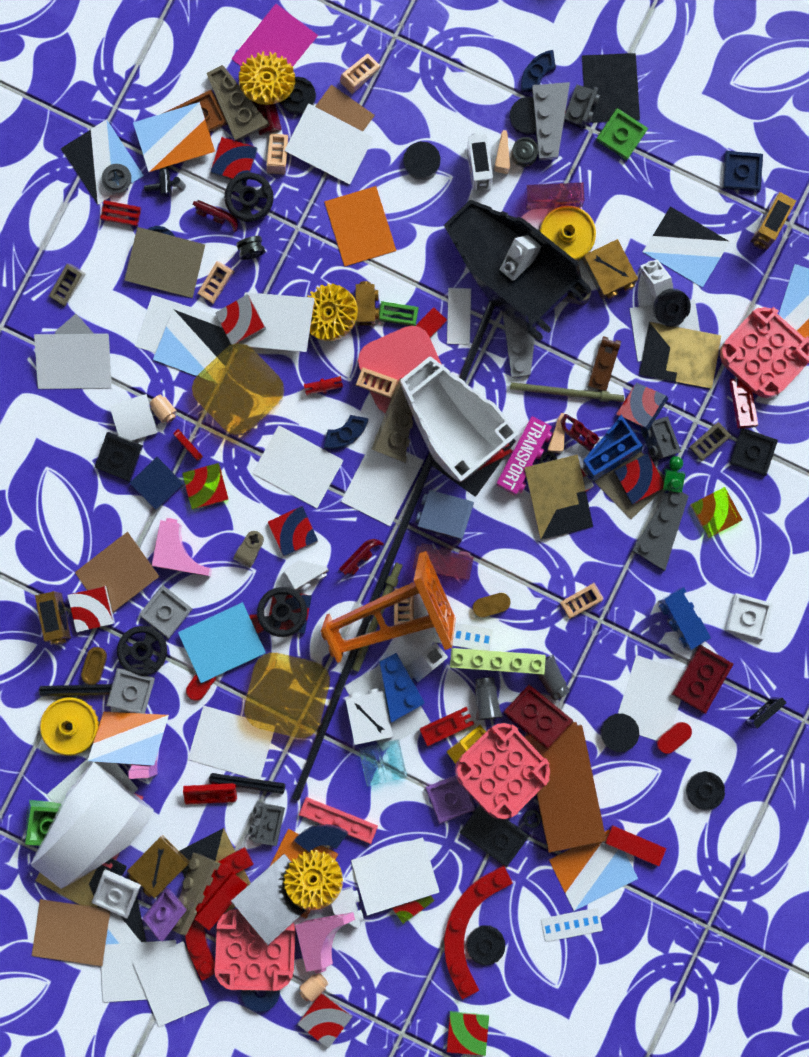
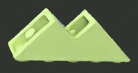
M451 648L450 668L544 674L546 655Z

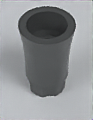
M554 654L545 658V673L536 675L555 701L564 697L570 691L560 672Z
M494 677L476 679V720L502 718Z

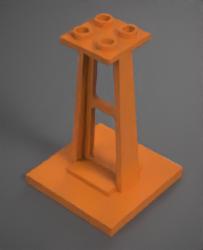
M427 551L419 553L414 582L334 620L330 613L326 614L321 635L324 641L327 640L330 655L335 657L337 663L341 662L343 653L346 651L435 627L444 649L447 650L453 646L456 617ZM416 594H420L429 615L394 626L386 625L381 610ZM369 615L376 617L380 630L348 640L342 638L339 632L340 628Z

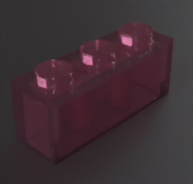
M584 182L527 185L525 190L526 210L555 209L561 206L583 207L585 201Z
M421 543V546H417L412 570H416L419 553L427 551L437 575L469 581L474 557L470 556L469 552L459 551V554L451 553L452 549L440 547V550L432 549L433 545Z

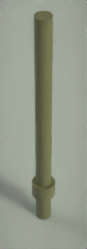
M511 382L510 390L596 399L608 403V401L624 402V395L610 394L609 391L593 392Z
M395 563L391 575L388 576L385 582L387 585L382 596L391 593L393 588L397 586L402 564ZM373 616L366 634L376 631L378 622L375 616ZM370 645L360 648L352 667L353 670L359 672Z

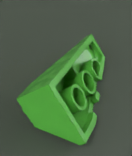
M29 800L25 845L40 846L61 803Z

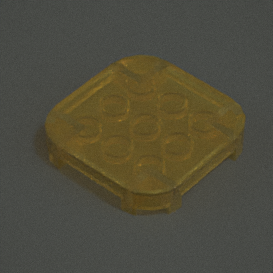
M241 343L232 344L223 350L197 375L192 385L193 396L197 402L226 432L236 436L250 433L278 404H281L285 393L284 384L274 370L251 347Z
M267 653L261 656L254 666L245 702L244 713L246 719L254 727L291 737L306 738L313 735L321 724L329 691L330 676L328 670L317 662L281 653Z

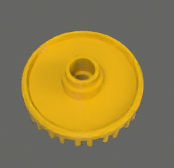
M263 51L261 55L257 53L256 58H253V55H251L250 58L246 59V64L242 62V66H240V89L247 98L256 103L266 105L279 103L285 100L294 89V68L291 66V63H287V58L283 59L282 55L280 58H277L276 52L273 55L269 52V56H265Z
M561 206L553 209L546 215L540 227V232L578 261L591 251L596 240V227L592 218L584 210L575 206ZM565 232H570L571 236L565 235Z
M327 283V286L320 285V288L316 287L317 291H311V296H307L308 298H314L310 333L312 336L323 341H336L351 331L357 319L358 308L354 296L347 289L340 285Z
M75 697L62 698L53 702L46 708L40 721V733L44 743L53 752L65 756L77 755L86 751L94 743L98 730L99 717L96 716V711L86 701ZM68 723H71L73 726L71 730L67 729Z
M310 850L311 853L306 854V852H303V855L299 854L296 860L292 859L293 863H289V868L285 870L286 874H284V885L290 900L295 905L305 910H319L329 906L337 899L343 886V874L338 862L330 854L325 852L319 853L318 850H315V852Z

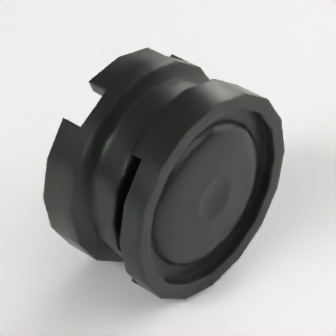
M528 137L518 139L512 147L513 162L522 167H529L536 161L538 156L537 143Z
M261 236L248 237L236 243L238 250H240L241 260L254 259L265 254V248L261 244Z

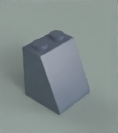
M429 490L428 494H424L421 503L425 505L423 512H418L415 523H419L418 528L461 542L474 502Z

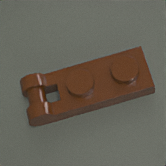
M605 336L602 337L588 384L589 388L599 391H607L621 345V341H612L608 339L609 337ZM609 347L613 349L611 353L605 352V348Z

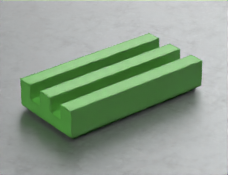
M381 301L378 321L416 326L419 307ZM384 307L414 311V314L384 310ZM383 314L411 318L413 321L384 317Z

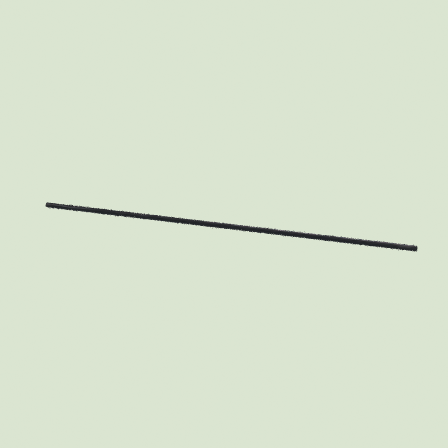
M491 301L488 302L459 375V378L464 382L495 308ZM430 451L370 602L380 598L434 462ZM372 615L363 618L356 637L365 635ZM359 648L349 652L293 793V799L299 800Z

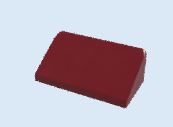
M252 101L270 124L260 130L259 135L262 136L282 130L275 104L266 105Z

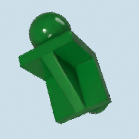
M674 456L669 461L671 469L664 468L663 490L682 493L685 473L679 470L683 467V460L678 456Z

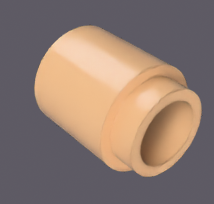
M160 394L150 401L151 410L162 423H170L176 418L175 414L177 411L166 397Z
M321 973L313 974L300 986L301 991L299 994L305 1001L310 1000L313 1002L326 990V986L329 983Z

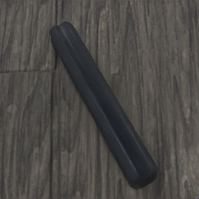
M112 684L40 686L39 695H109Z
M217 773L209 775L210 784L233 783L238 788L283 794L286 787L285 783Z

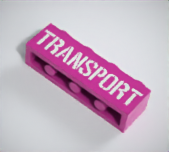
M533 416L530 418L495 486L514 496L518 492L522 493L527 484L523 482L526 477L525 467L533 466L535 458L540 459L544 451L541 448L544 441L548 443L553 434L550 432L552 426Z

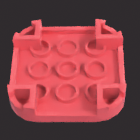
M758 307L752 311L724 341L720 348V358L724 366L753 393L762 398H773L779 395L809 363L808 336L804 338L777 314L779 310L774 307Z
M417 326L401 328L368 343L362 348L358 358L360 371L363 367L397 380L406 376L429 356L441 364L429 335L425 330ZM367 374L366 376V384L368 383L370 374ZM378 377L374 378L371 387L375 386ZM383 379L380 384L379 390H382L383 384L385 382V380ZM391 382L389 383V386H388L386 392H389L390 387H391V384H392ZM370 391L377 408L386 414L391 398Z
M501 723L489 728L461 755L456 762L455 774L462 787L489 815L497 819H507L517 815L547 785L550 780V763L524 738L516 726Z
M238 909L229 910L224 913L219 919L216 928L214 970L215 977L219 983L230 990L277 991L287 986L294 972V922L267 945Z

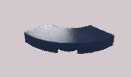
M548 50L537 55L529 63L522 76L521 92L532 91L533 85H540L543 76L556 69L554 50Z
M350 415L348 421L342 427L328 429L324 449H340L354 443L365 431L369 418Z
M331 824L311 826L299 833L294 841L308 852L321 845H328L337 849L347 836L348 831Z

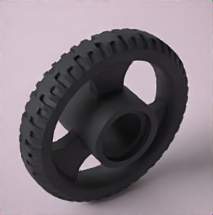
M246 172L235 176L229 182L224 198L227 209L235 218L244 222H253L262 219L269 213L273 205L274 196L269 182L264 177L256 173ZM248 179L255 180L262 184L260 189L255 190L251 186L243 187L242 181ZM232 192L239 193V199L243 205L239 212L232 204ZM247 193L254 194V198L250 202L244 200V196ZM259 198H266L267 201L264 208L260 212L252 214L251 208L258 204Z
M277 587L263 595L258 604L257 617L262 628L269 634L277 637H288L297 633L305 624L307 605L297 591L288 587ZM287 595H291L297 600L301 612L294 613L291 606L285 603ZM274 596L277 603L272 608V615L264 616L265 605ZM282 606L287 608V615L283 618L277 615L278 608ZM291 620L294 623V626L288 630H276L273 628L276 621L286 622Z
M137 626L126 631L120 638L117 645V657L119 663L126 671H130L138 676L151 675L163 666L167 657V644L164 637L154 628ZM145 633L144 641H138L133 646H129L126 643L134 634ZM155 641H158L160 645V656L157 662L151 660L153 655L151 644ZM143 645L146 647L147 652L141 657L138 654V648ZM132 655L136 660L143 661V670L132 667L127 662L126 656Z

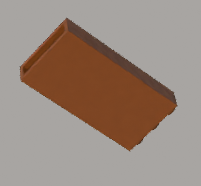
M577 721L573 722L549 750L529 734L525 735L524 738L550 763V780L536 794L547 851L554 852L607 841L583 726L581 724L577 725Z

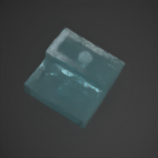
M399 739L359 748L367 787L408 777Z

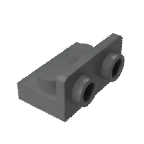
M576 84L564 121L585 128L586 123H590L594 114V112H591L593 105L597 106L600 95L597 94L598 88L594 87V90Z
M668 416L655 420L649 430L640 427L653 462L681 452Z
M257 801L252 813L253 822L248 830L249 840L255 843L277 846L285 807Z

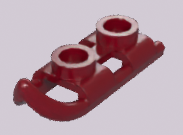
M201 200L193 201L192 205L196 206L197 214L205 217L207 214H210L213 217V221L220 224L227 220L231 224L233 231H237L238 222L231 213Z
M564 414L561 420L563 431L591 452L600 438L576 418ZM566 419L573 423L570 430L566 428ZM580 435L585 438L584 441L579 439Z
M378 539L365 541L339 570L345 575L347 573L351 576L359 570L357 564L361 560L365 562L371 558L372 553L370 549L378 545L384 546V543Z

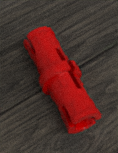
M341 376L326 380L322 378L320 381L304 384V389L313 388L305 391L306 396L319 392L327 393L328 390L343 388L342 383L334 384V382L342 381Z

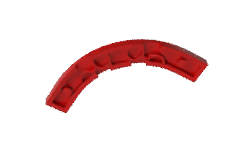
M246 847L218 861L221 864L218 870L214 869L211 875L213 881L210 886H206L203 892L205 897L202 903L197 905V912L232 871L237 874L254 864ZM194 919L185 938L189 955L203 981L215 975V959L207 942L205 927Z
M504 865L472 883L456 901L448 918L444 938L445 958L449 974L461 999L479 991L465 959L464 938L466 928L472 914L485 899L513 884Z

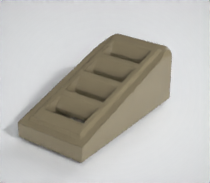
M66 264L49 297L66 306L86 273L72 264ZM70 271L76 274L77 277L75 278L69 274ZM68 278L73 282V284L71 285L70 283L66 282L65 279ZM61 285H64L67 288H69V291H66L65 289L61 288ZM57 291L66 295L65 298L56 294Z
M718 421L697 439L690 448L703 461L730 438L731 435ZM718 429L724 437L720 438L714 430ZM710 434L718 441L716 444L709 438ZM704 439L712 446L710 449L704 444ZM698 444H700L704 448V450L706 451L705 454H703L699 450V448L697 447Z

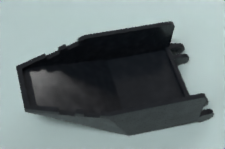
M469 200L444 224V228L467 268L488 300L538 341H541L543 336L534 327L539 325L545 332L549 333L551 328L543 319L569 293L578 301H582L583 296L575 288L579 286L588 294L592 291L589 285L581 278L579 263L523 218H515L504 211L499 212L493 210L490 206ZM528 235L540 244L541 248L534 262L512 281L499 269L514 239Z

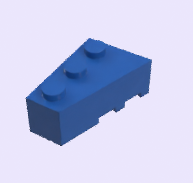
M620 415L615 424L583 460V467L593 482L642 452L643 445L622 415Z
M682 587L658 600L660 603L658 607L663 615L668 616L670 620L668 624L671 629L679 634L680 638L678 640L682 647L692 650L711 637L701 618L694 611L693 603H689L684 594L686 593L685 588Z
M397 653L380 661L392 723L422 706L425 702Z

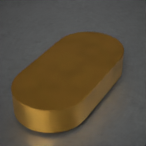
M505 593L486 596L474 602L473 612L478 617H487L501 613L510 607L511 600Z
M93 647L87 653L81 678L88 685H95L101 680L107 660V653L103 648Z

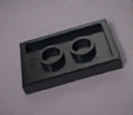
M480 805L460 830L463 836L506 868L529 838L527 833L508 819L493 818Z

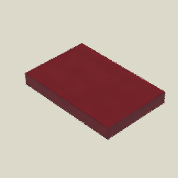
M700 644L671 695L706 714L734 664Z
M530 685L504 711L505 716L547 750L552 747L573 723L572 718Z

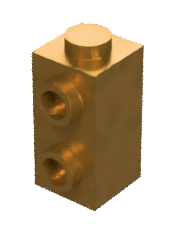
M362 281L359 284H355L358 308L356 325H375V320H379V308H375V301H379V290H375V284H371L369 281Z

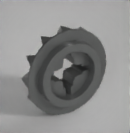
M116 163L104 169L101 180L106 190L113 194H121L123 191L128 190L132 183V175L126 166ZM115 172L119 177H122V179L119 180V185H117L115 181H112L113 179H115Z

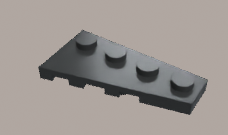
M668 491L632 549L634 553L663 571L666 570L689 497L683 492Z

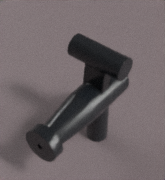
M167 166L159 169V183L144 185V190L146 193L160 191V196L168 197L172 195L171 187H178L180 190H184L186 184L179 177H175L170 181Z

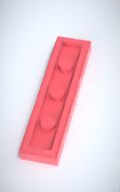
M309 797L305 798L299 816L322 825L331 824L339 826L348 831L347 835L369 844L372 843L378 825Z

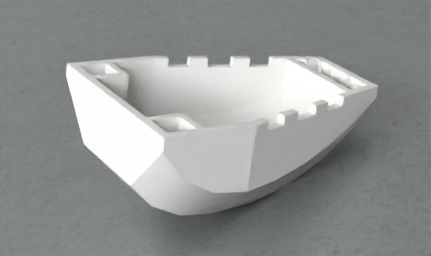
M430 356L400 380L413 417L432 457L450 476L459 482H462L476 472L520 434L495 403L484 398L481 393L475 389L473 390L462 379L454 376L447 368Z
M92 762L67 791L52 824L31 862V866L62 889L95 870L128 847L145 826L154 809L100 765Z

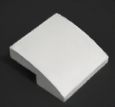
M147 394L110 405L118 436L132 441L158 433Z

